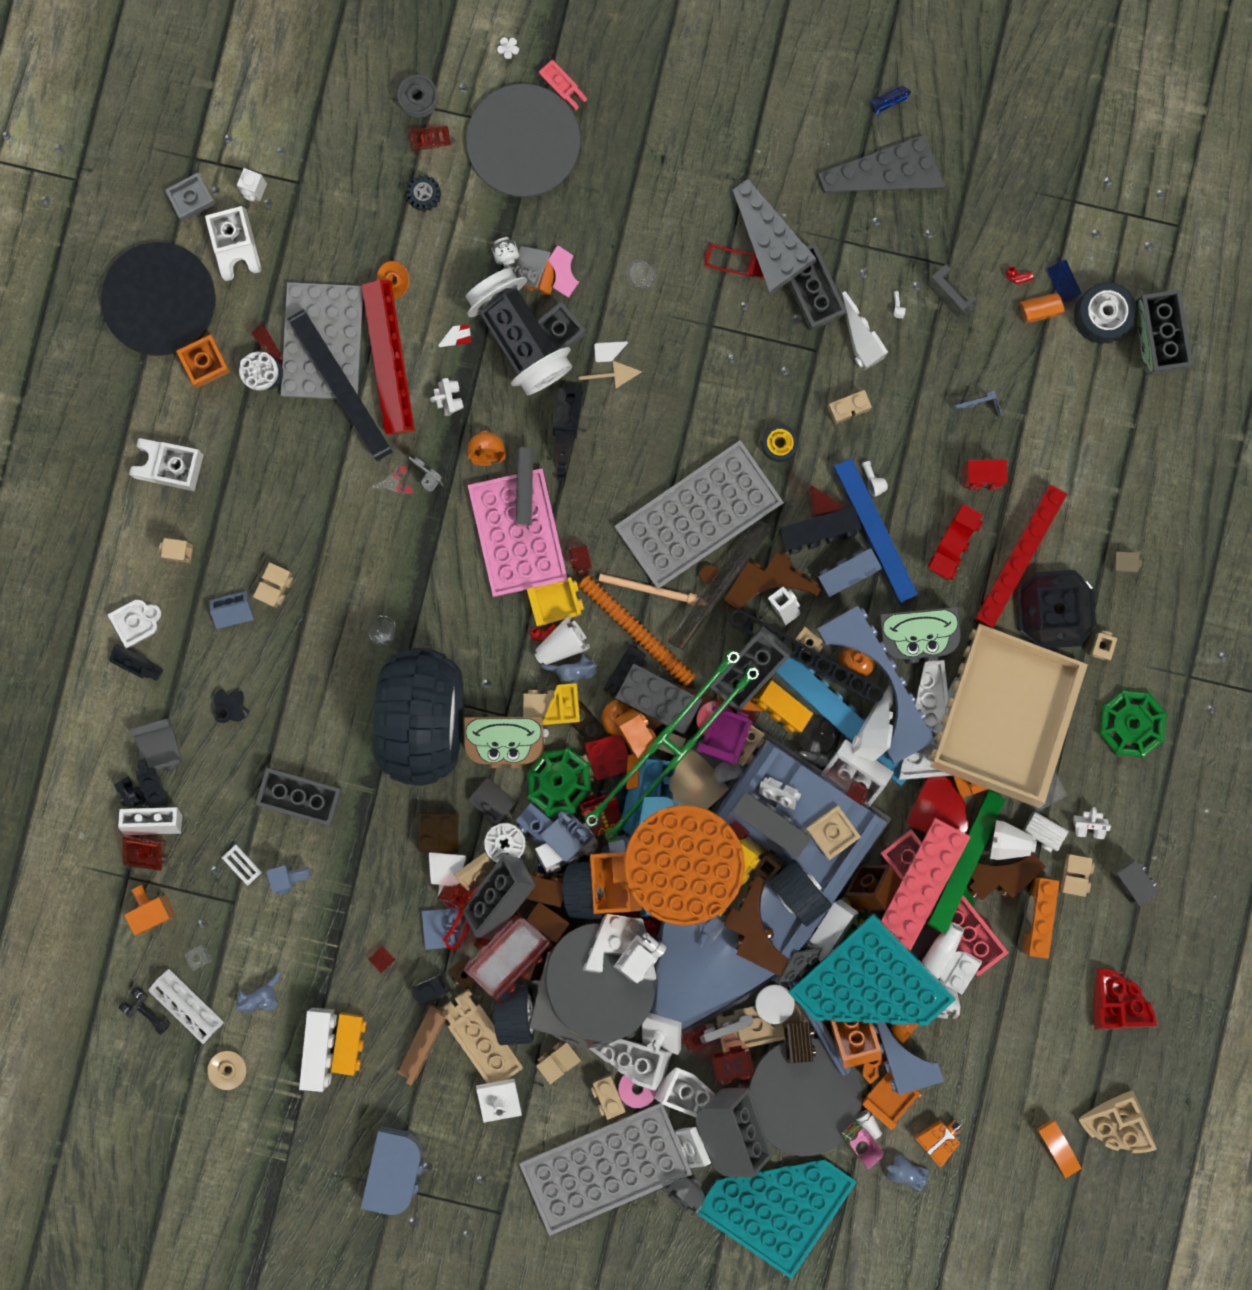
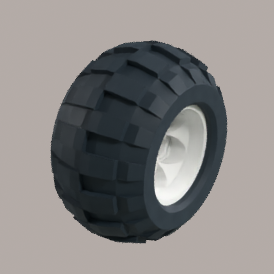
M412 648L400 651L396 656H392L380 670L374 704V754L381 770L385 774H389L392 780L417 786L436 783L438 779L447 777L456 767L459 756L463 722L462 673L454 660L447 659L445 654L430 648Z

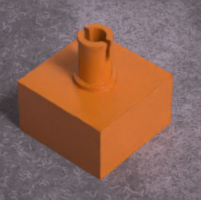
M143 885L131 890L139 905L138 908L124 915L134 936L144 933L176 916L166 895L149 900Z

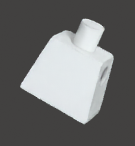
M429 852L431 884L439 885L438 896L450 897L451 886H459L460 883L454 874L464 868L467 855Z

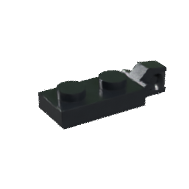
M117 643L113 647L109 662L142 679L146 677L157 681L161 677L163 669L154 665L150 660Z
M145 758L138 760L137 766L139 771L136 772L149 808L167 804L168 797L156 768H149Z

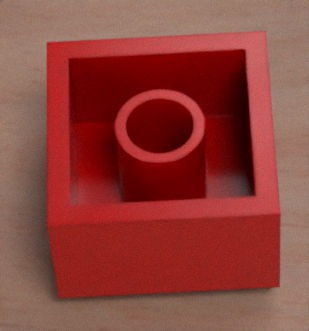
M1007 459L968 460L963 465V488H969V491H979L983 487H988L989 491H995L1007 483Z

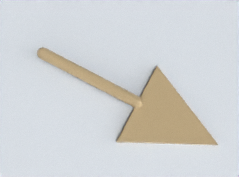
M613 361L614 373L579 376L578 379L614 377L615 388H618L642 373V371Z

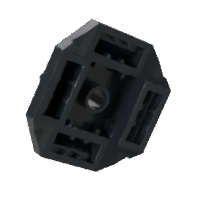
M1076 570L1036 572L1016 593L1019 632L1037 646L1045 649L1079 647L1096 628L1094 588ZM1056 604L1062 606L1063 611L1061 614H1057L1054 611Z

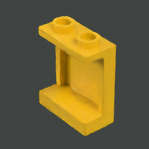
M569 577L566 581L527 589L537 627L562 621L569 616L576 617L582 615L581 610H584L582 600L577 599L575 593L579 591L576 580L572 581V578Z

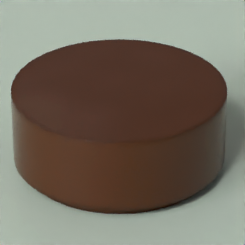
M706 565L700 571V578L705 584H714L719 578V571L713 565Z

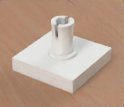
M649 1013L642 1024V1044L647 1045V1049L651 1053L654 1050V1054L658 1053L659 1049L678 1055L681 1050V1022Z
M515 1078L476 1085L484 1123L522 1116Z
M696 1127L674 1131L689 1168L705 1167L711 1164Z

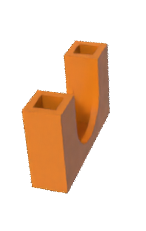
M1035 877L1031 882L1030 896L1034 897V916L1030 933L1024 934L1022 953L1028 956L1049 959L1059 881Z

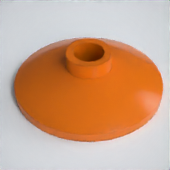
M388 261L378 270L376 280L391 281L394 299L401 298L409 287V274L405 266L397 261Z

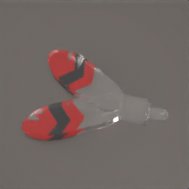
M408 466L398 467L385 481L376 482V485H372V489L378 488L380 490L386 487L391 491L401 494L413 493L411 486L397 482L407 473Z

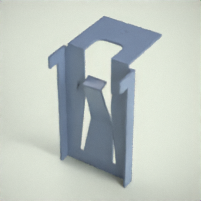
M995 391L988 392V397L952 406L953 410L971 408L966 406H975L978 403L993 399L997 416H1002Z

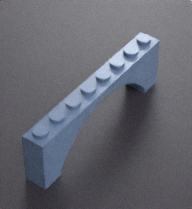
M856 606L819 627L816 631L825 646L829 644L840 645L859 651L873 660L887 676L895 696L896 717L890 748L885 752L891 763L896 764L935 742L933 738L935 733L930 726H926L924 722L926 719L921 709L917 710L914 705L916 700L912 693L906 691L904 687L906 682L901 675H897L895 671L897 667L894 661L886 656L887 649L882 641L878 642L876 638L878 634L874 626H869L866 621L868 616L865 610Z
M879 1022L873 1024L876 1035H879L881 1040L879 1043L881 1054H885L887 1059L884 1062L886 1071L892 1075L893 1080L890 1081L893 1092L901 1095L944 1082L938 1063H929L905 1050L892 1036L886 1023Z

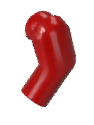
M1013 266L1008 267L1005 273L1007 279L1017 285L1034 280L1031 271L1021 274Z
M552 624L546 630L532 628L530 631L531 638L535 641L543 642L557 627Z

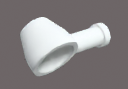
M870 461L862 463V468H864L868 479L867 486L872 497L881 495L888 489L886 480L884 478H875Z

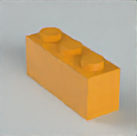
M768 680L752 697V700L756 702L755 706L762 711L766 710L770 714L769 717L771 719L781 722L784 725L783 728L790 733H802L813 715L811 711L772 680Z
M348 1013L339 1014L331 1073L354 1076L356 1071H360L361 1060L358 1059L359 1052L363 1051L364 1040H361L362 1032L365 1033L367 1026L364 1016Z

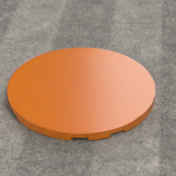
M693 805L670 806L646 818L633 833L626 849L624 861L626 881L638 904L653 917L674 925L700 924L721 914L737 896L742 885L745 869L743 849L731 826L714 812Z

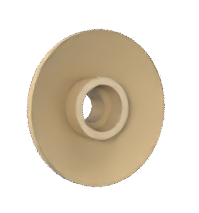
M220 1052L209 1062L208 1077L212 1084L219 1089L232 1090L238 1087L246 1077V1063L235 1052ZM226 1066L231 1067V1073L225 1071Z

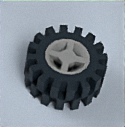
M418 175V178H412L413 181H409L406 188L409 204L416 208L417 211L423 210V212H426V210L431 211L433 207L436 208L438 206L437 203H440L441 200L438 182L433 177L429 178L428 175H424V177Z

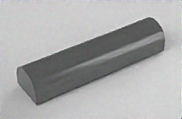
M520 447L517 450L516 525L532 526L533 448Z

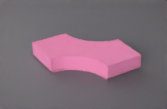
M557 246L548 259L556 274L553 289L569 299L579 284V281L574 278L571 272V263L574 256L560 246Z

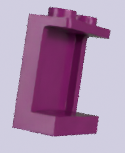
M713 707L712 711L715 712L718 708ZM725 707L709 726L703 744L699 743L697 751L737 765L752 721L748 719L747 714L737 711V714L730 712L731 709Z

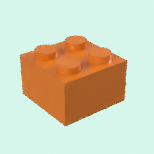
M211 334L176 351L192 385L196 389L231 373L215 338Z
M632 708L613 719L631 752L638 760L642 758L648 751L649 746L657 738L653 730L651 731L649 727H646L649 723L640 711L637 712Z

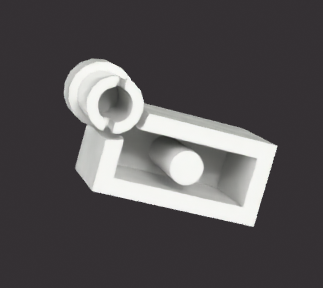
M649 933L643 935L646 940L636 935L613 966L629 980L637 984L645 978L649 967L666 950V945L661 941H656Z

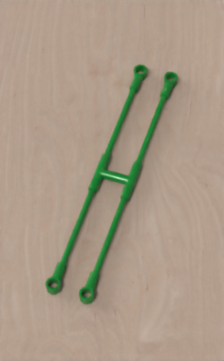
M729 650L726 653L725 660L718 666L714 675L672 723L670 722L649 746L648 751L603 803L601 802L592 813H588L585 816L586 823L589 826H595L598 822V817L607 808L608 803L661 744L676 754L667 764L668 767L624 818H621L612 829L606 830L605 837L609 842L617 840L618 833L643 803L644 797H648L665 776L679 764L696 744L695 742L736 694L743 690L751 679L754 680L758 677V670L753 666L748 667L745 671V676L739 681L733 692L695 736L689 739L682 748H679L667 738L676 728L675 726L717 677L721 673L723 674L731 663H736L739 660V654L736 651ZM731 654H735L733 659H730ZM754 670V674L749 676L750 671ZM590 817H594L592 822L588 821ZM610 833H614L613 837H608Z

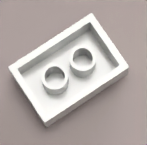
M845 740L829 760L821 776L869 808L886 787L894 772L877 760L871 761L853 755L854 747L852 743Z

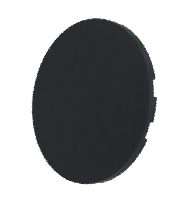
M151 242L130 249L114 262L103 282L101 307L109 329L120 342L142 354L164 356L177 353V350L198 341L205 334L212 322L211 320L216 308V293L209 271L197 256L175 244Z

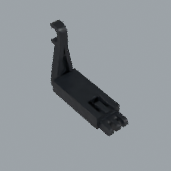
M563 381L562 388L559 389L553 425V436H555L558 458L557 480L559 481L565 480L566 462L573 441L577 439L583 400L582 383H578L577 388H574L575 382H571L570 387H567V381Z

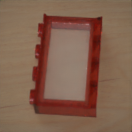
M518 913L515 917L508 920L507 925L494 935L493 940L488 945H484L481 948L479 954L474 959L468 961L464 971L493 1000L501 1005L503 1002L499 997L506 990L512 992L515 989L513 983L520 976L526 978L529 974L527 968L534 961L537 964L542 961L541 954L547 947L551 951L554 947L550 941Z

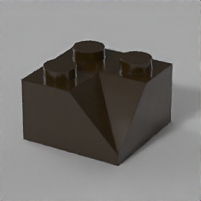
M420 813L418 852L458 853L460 814Z

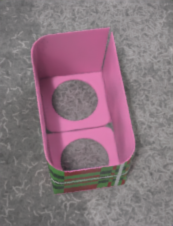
M854 1122L842 1132V1138L857 1159L867 1169H870L883 1157V1151L869 1131L858 1123ZM858 1134L857 1138L851 1141V1139ZM862 1141L866 1142L868 1145L867 1151L864 1154H858L856 1152L857 1144Z

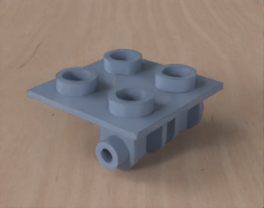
M561 811L558 814L559 818L540 834V837L567 862L592 840L594 835L571 813Z
M459 908L422 911L425 950L447 948L443 938L452 927ZM461 919L447 940L452 947L463 933Z

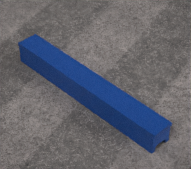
M852 458L834 465L833 470L851 507L855 506L861 528L900 605L904 601L918 595Z

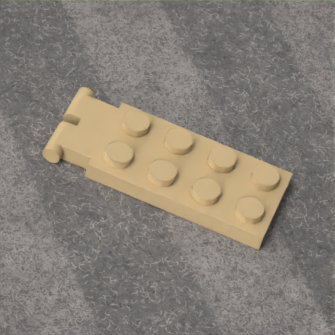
M468 988L455 997L458 1003L456 1007L451 1001L441 1007V1009L449 1012L447 1020L450 1025L448 1028L486 1083L508 1080L522 1070L524 1066L509 1045L498 1044L493 1022L480 1004L476 1006L470 997L473 994Z
M795 999L792 1015L785 1022L779 1024H771L764 1021L758 1015L755 1006L736 1009L734 1014L723 1016V1014L715 1017L718 1029L723 1028L721 1024L731 1020L734 1024L738 1018L748 1014L754 1018L751 1026L720 1038L723 1053L729 1052L730 1047L739 1045L744 1049L785 1040L783 1024L810 1022Z

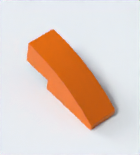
M1053 1119L1036 1129L1065 1179L1082 1169L1067 1140Z

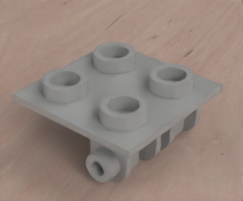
M521 246L519 257L515 260V264H508L504 269L511 268L517 278L526 277V286L537 288L550 252Z
M409 457L412 464L426 473L421 481L426 491H433L438 483L443 485L441 477L433 469L428 471L426 469L427 466L420 459Z

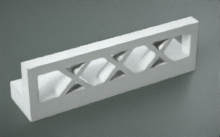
M170 969L162 974L148 990L202 1044L224 1023ZM157 986L163 991V994L156 989ZM171 1001L177 1005V1008L172 1005ZM185 1015H188L191 1018V1021H189ZM199 1028H201L207 1035L204 1036L199 1031Z

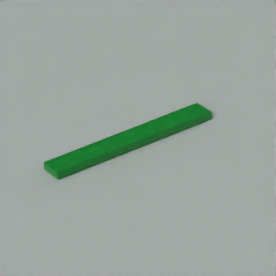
M990 790L986 792L968 832L970 839L946 882L927 925L943 934L948 930L1006 800Z

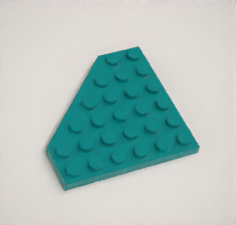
M874 913L788 991L815 1021L883 1022L927 1026L956 1000V997Z
M825 1159L762 1170L755 1177L716 1179L706 1194L703 1206L697 1214L792 1279L857 1181Z

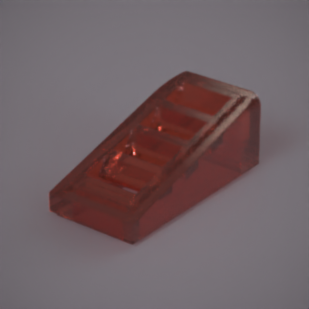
M448 126L411 129L409 132L411 151L451 145ZM440 132L443 134L444 141H440ZM432 134H435L436 142H433ZM424 135H427L428 142H425ZM416 136H419L420 143H417Z
M261 323L251 335L274 358L282 362L283 356L266 327Z
M855 780L852 781L846 790V795L860 805L864 804L869 794V790Z

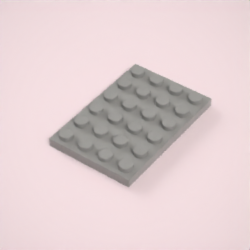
M287 282L282 365L283 378L281 383L282 397L337 399L287 319L303 308L358 395L363 314L362 286Z

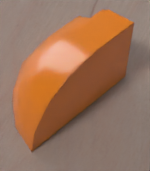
M549 261L546 263L537 288L525 285L526 289L533 291V289L540 290L543 295L551 294L554 271Z

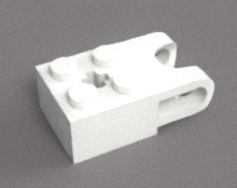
M240 206L206 215L209 234L222 278L225 281L233 279V267L239 260H245L251 272H261V264L247 210ZM230 227L234 229L231 235L227 233V231H230Z
M141 438L137 440L136 447L148 453L149 460L143 466H132L129 471L131 477L195 491L203 454L198 449Z

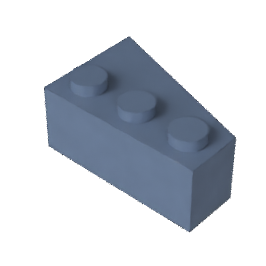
M871 548L865 552L862 549L854 553V558L848 561L845 558L837 562V567L832 570L828 567L819 572L821 576L817 580L827 598L882 569Z

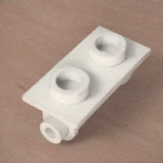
M765 777L763 782L761 781L759 794L780 803L784 807L795 810L796 801L801 797V793L798 792L799 790L788 785L781 790L782 783L771 777L769 779Z

